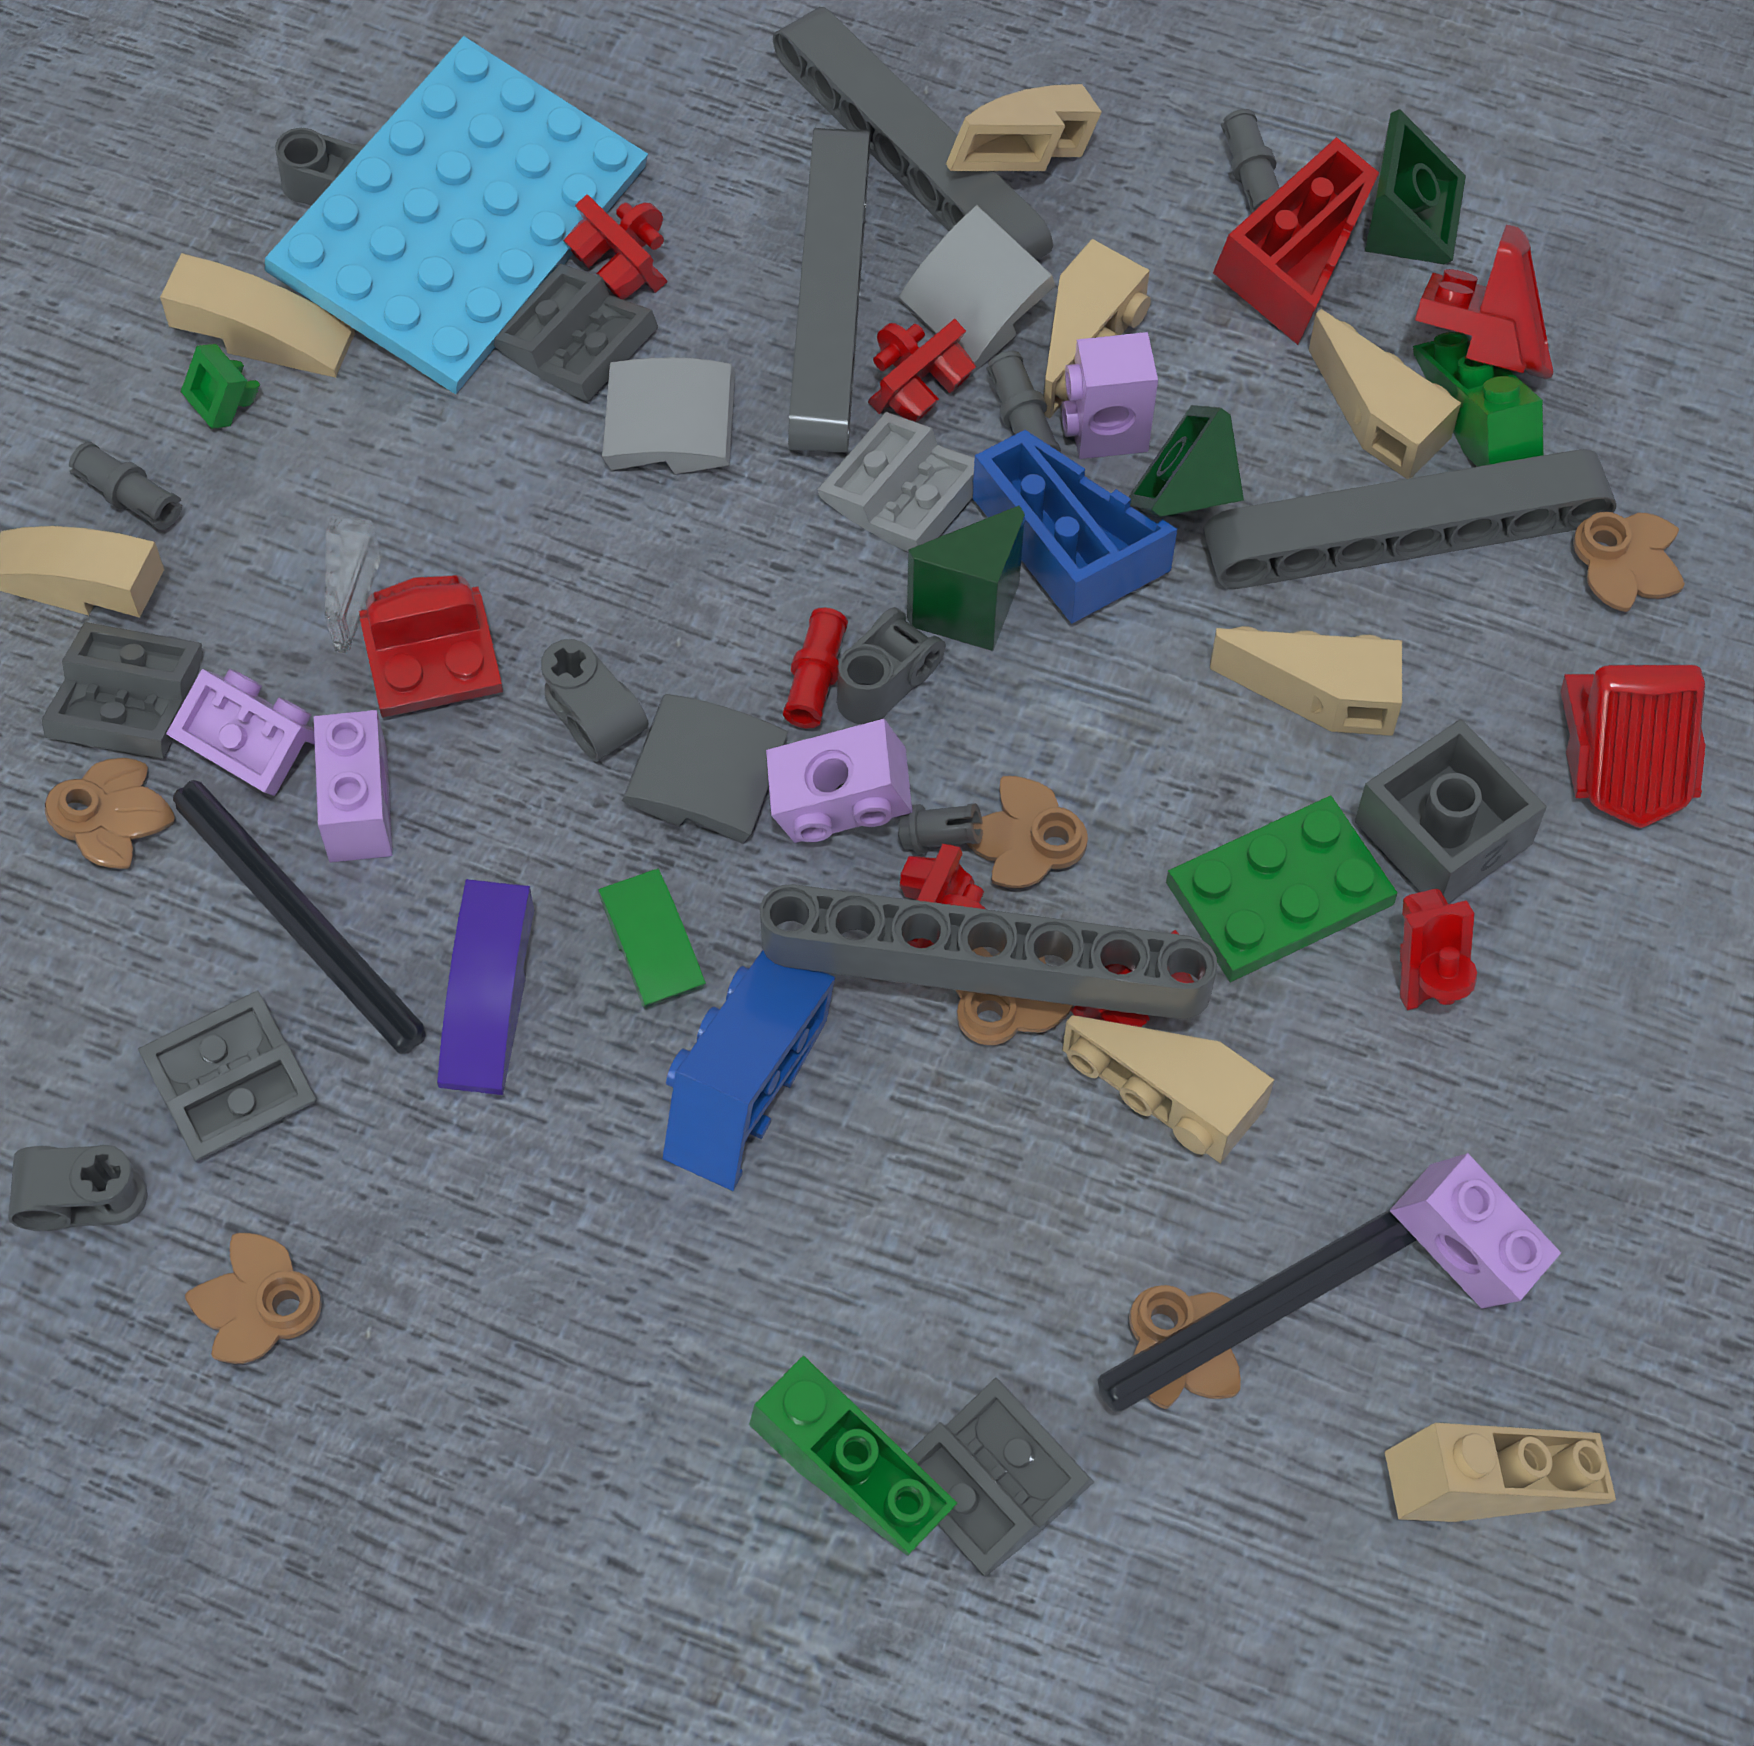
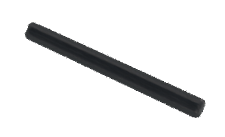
M191 780L183 788L177 789L173 795V801L178 812L387 1042L401 1054L409 1053L415 1046L421 1044L426 1037L423 1023L202 782Z
M1387 1210L1101 1374L1097 1380L1100 1396L1112 1411L1122 1412L1417 1241V1239Z

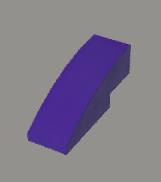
M465 880L445 1001L437 1077L438 1088L497 1095L504 1094L526 981L523 967L535 911L530 886Z

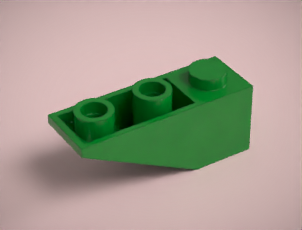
M1445 332L1437 335L1434 341L1413 346V354L1425 378L1431 383L1442 386L1453 398L1461 402L1453 433L1463 453L1477 467L1544 455L1543 400L1508 369L1467 359L1466 356L1472 339L1470 335L1460 332Z
M804 1355L754 1404L749 1425L799 1474L907 1556L915 1550L957 1505V1502Z

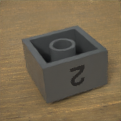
M1459 719L1365 783L1355 823L1420 892L1439 889L1447 903H1450L1531 846L1547 806L1462 719Z

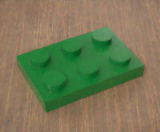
M1332 795L1168 870L1166 884L1202 940L1213 949L1217 957V963L1230 983L1393 906L1398 894Z

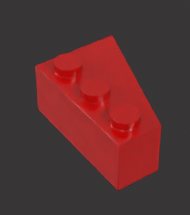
M1336 137L1228 234L1213 274L1298 345L1379 172Z

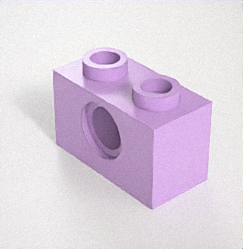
M1148 332L1077 339L1075 363L1065 367V383L1069 401L1062 402V424L1065 436L1075 437L1079 459L1148 452L1158 385V376Z
M377 710L314 716L318 827L329 863L393 856L387 748Z
M885 719L766 750L771 816L794 843L822 841L829 838L832 833L859 826H881L888 823L891 818L912 813L906 748ZM844 783V785H843L842 787H840L838 790L835 791V789H836L839 785H841V784Z
M1469 1153L1430 1164L1389 1210L1481 1309L1521 1301L1561 1254L1555 1245Z

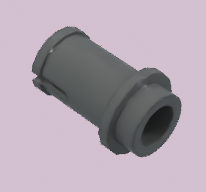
M976 803L967 804V806L925 810L922 804L912 805V813L899 817V836L902 846L906 850L914 849L917 854H927L929 847L942 846V844H979L982 841L983 830L974 829L973 825L983 824L981 812Z

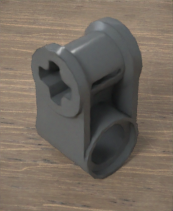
M301 127L288 130L277 139L275 145L283 193L295 202L312 206L365 145L351 144L320 134L309 128Z
M893 607L888 609L877 619L872 628L851 648L846 650L839 659L836 701L839 712L846 719L858 724H865L884 718L915 686L923 683L934 672L944 655L945 641L935 635L927 637L906 622V614L899 608ZM860 683H867V684H871V685L866 686V685H859V684H860Z
M563 639L551 644L545 650L541 659L542 675L546 681L544 686L545 700L550 709L555 712L570 730L577 744L589 758L599 761L648 728L647 716L637 698L623 683L614 677L587 644L575 639Z
M102 1144L98 1146L68 1148L51 1146L25 1147L14 1154L8 1219L14 1226L34 1231H51L74 1226L121 1225L136 1218L143 1210L148 1197L147 1187L140 1175L133 1170L132 1164L125 1153L115 1146Z

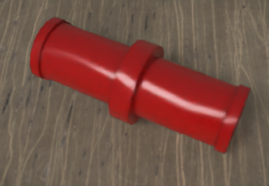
M824 607L817 608L811 612L809 628L803 647L793 656L791 672L794 675L788 702L783 710V716L790 724L800 728H815L820 725L829 687L838 680L839 661L837 658L843 635L848 626V620L845 615L835 609Z

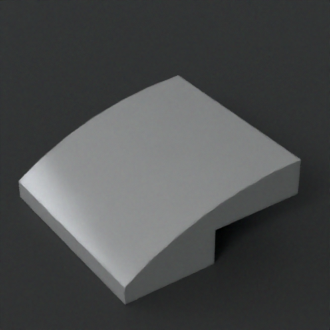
M976 205L930 252L899 295V299L933 334L938 333L955 318L966 330L959 344L977 366L974 370L975 373L1017 335L1013 324L1056 285L1052 274Z
M675 357L611 362L602 458L610 470L666 461L675 475L729 465L735 370L732 364L713 360Z
M885 412L817 490L822 500L846 518L884 541L908 552V549L938 538L972 499L975 458L937 445L931 427Z

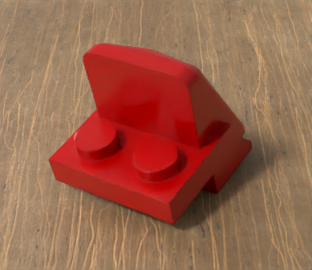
M1506 224L1487 286L1477 284L1478 278L1460 270L1446 269L1443 275L1432 273L1421 297L1415 321L1472 335L1466 356L1467 359L1524 373L1525 370L1529 375L1543 379H1549L1553 376L1554 371L1530 250L1531 246L1526 234L1520 228Z
M453 575L412 578L372 593L366 602L367 609L359 611L382 718L503 692L479 587L471 588L469 582L464 577Z
M1608 665L1599 668L1595 674H1564L1560 692L1570 734L1566 756L1575 798H1589L1592 805L1597 809L1632 826L1644 828L1682 810L1690 803L1692 798L1701 797L1706 744L1701 729L1705 681L1700 667L1696 665Z

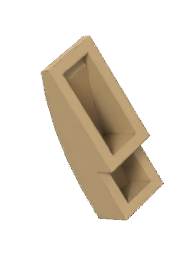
M1083 84L1037 87L1001 96L980 106L965 117L946 165L950 171H1046L1051 157H1082L1102 111Z
M181 253L160 296L169 327L221 338L224 340L228 354L336 378L355 335L354 328L317 304L285 288L235 268Z
M62 526L22 527L1 531L0 591L88 616L94 605L140 618L164 571L155 542L120 533Z

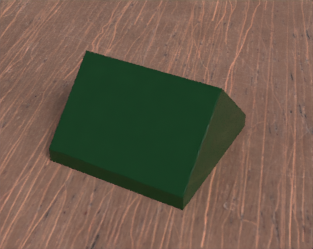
M1401 109L1392 112L1389 118L1364 252L1444 265L1453 261L1466 175Z
M1191 405L1129 495V498H1131L1130 506L1139 512L1162 517L1244 501L1231 414L1220 407Z
M1020 505L908 549L907 620L910 625L929 633L987 650H994L1020 584L1025 513Z

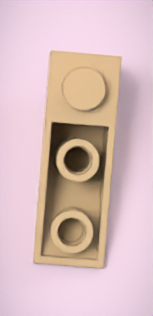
M1094 239L1090 240L1060 275L1044 390V399L1047 404V411L1044 414L1049 419L1062 405L1063 401H1069L1065 383V367L1075 363L1077 339L1122 335L1129 326L1132 328L1137 327L1144 319L1150 307L1151 298L1147 296L1150 270Z
M1323 309L1316 313L1309 352L1362 449L1404 478H1412L1452 438L1461 402L1453 398L1442 386L1431 383L1404 365L1396 355L1385 352L1358 334L1350 324L1339 321Z
M1246 626L1233 629L1216 628L1210 659L1211 670L1331 732L1393 736L1402 706V640L1381 639L1374 635H1359L1356 637L1320 635L1313 631H1297L1294 633L1259 631Z
M1072 1015L1066 1022L1062 1051L1067 1054L1071 1064L1082 1074L1090 1078H1097L1099 1076L1120 1091V1096L1124 1102L1135 1112L1143 1116H1150L1152 1114L1173 1129L1177 1140L1196 1154L1203 1155L1206 1153L1221 1164L1267 1108L1274 1079L1220 1041Z
M1433 1423L1385 1451L1399 1520L1459 1522L1609 1504L1616 1500L1600 1433Z

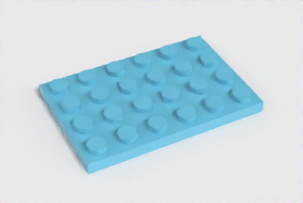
M463 36L265 257V271L452 393L457 394L495 348V337L540 284L560 264H565L573 255L571 248L563 240L583 219L575 205L588 194L608 213L646 167L648 153Z

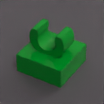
M217 344L196 346L180 391L211 429L231 426L238 406L246 407L252 405L260 387V383L257 380L247 381L242 375L244 368L242 362L230 360Z

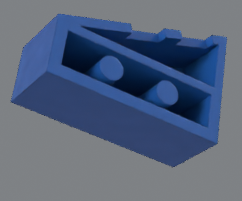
M1023 430L975 455L972 498L987 517L1020 505L1025 513L1021 560L1071 624L1171 571L1177 528L1163 519L1158 524L1130 506L1131 498L1117 489L1110 493L1085 477V468L1027 430Z
M763 950L750 968L741 966L737 970L728 988L726 1002L721 1009L714 1006L709 1009L700 1025L697 1042L690 1051L684 1048L681 1049L670 1066L666 1084L672 1087L673 1091L663 1160L734 1191L743 1174L740 1168L746 1140L750 1134L760 1139L763 1138L771 1123V1118L763 1115V1113L782 1085L788 1088L791 1087L827 1022L835 982L834 976L825 972L777 965L767 958Z

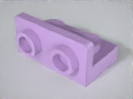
M229 668L225 677L202 669L166 734L262 792L275 796L305 741L315 745L314 728L307 725L312 715L281 697H278L274 705L258 696L262 688L261 684Z

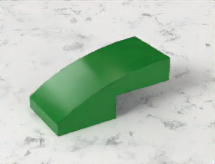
M659 868L598 889V894L619 951L622 950L643 1008L703 987L706 984L682 920Z

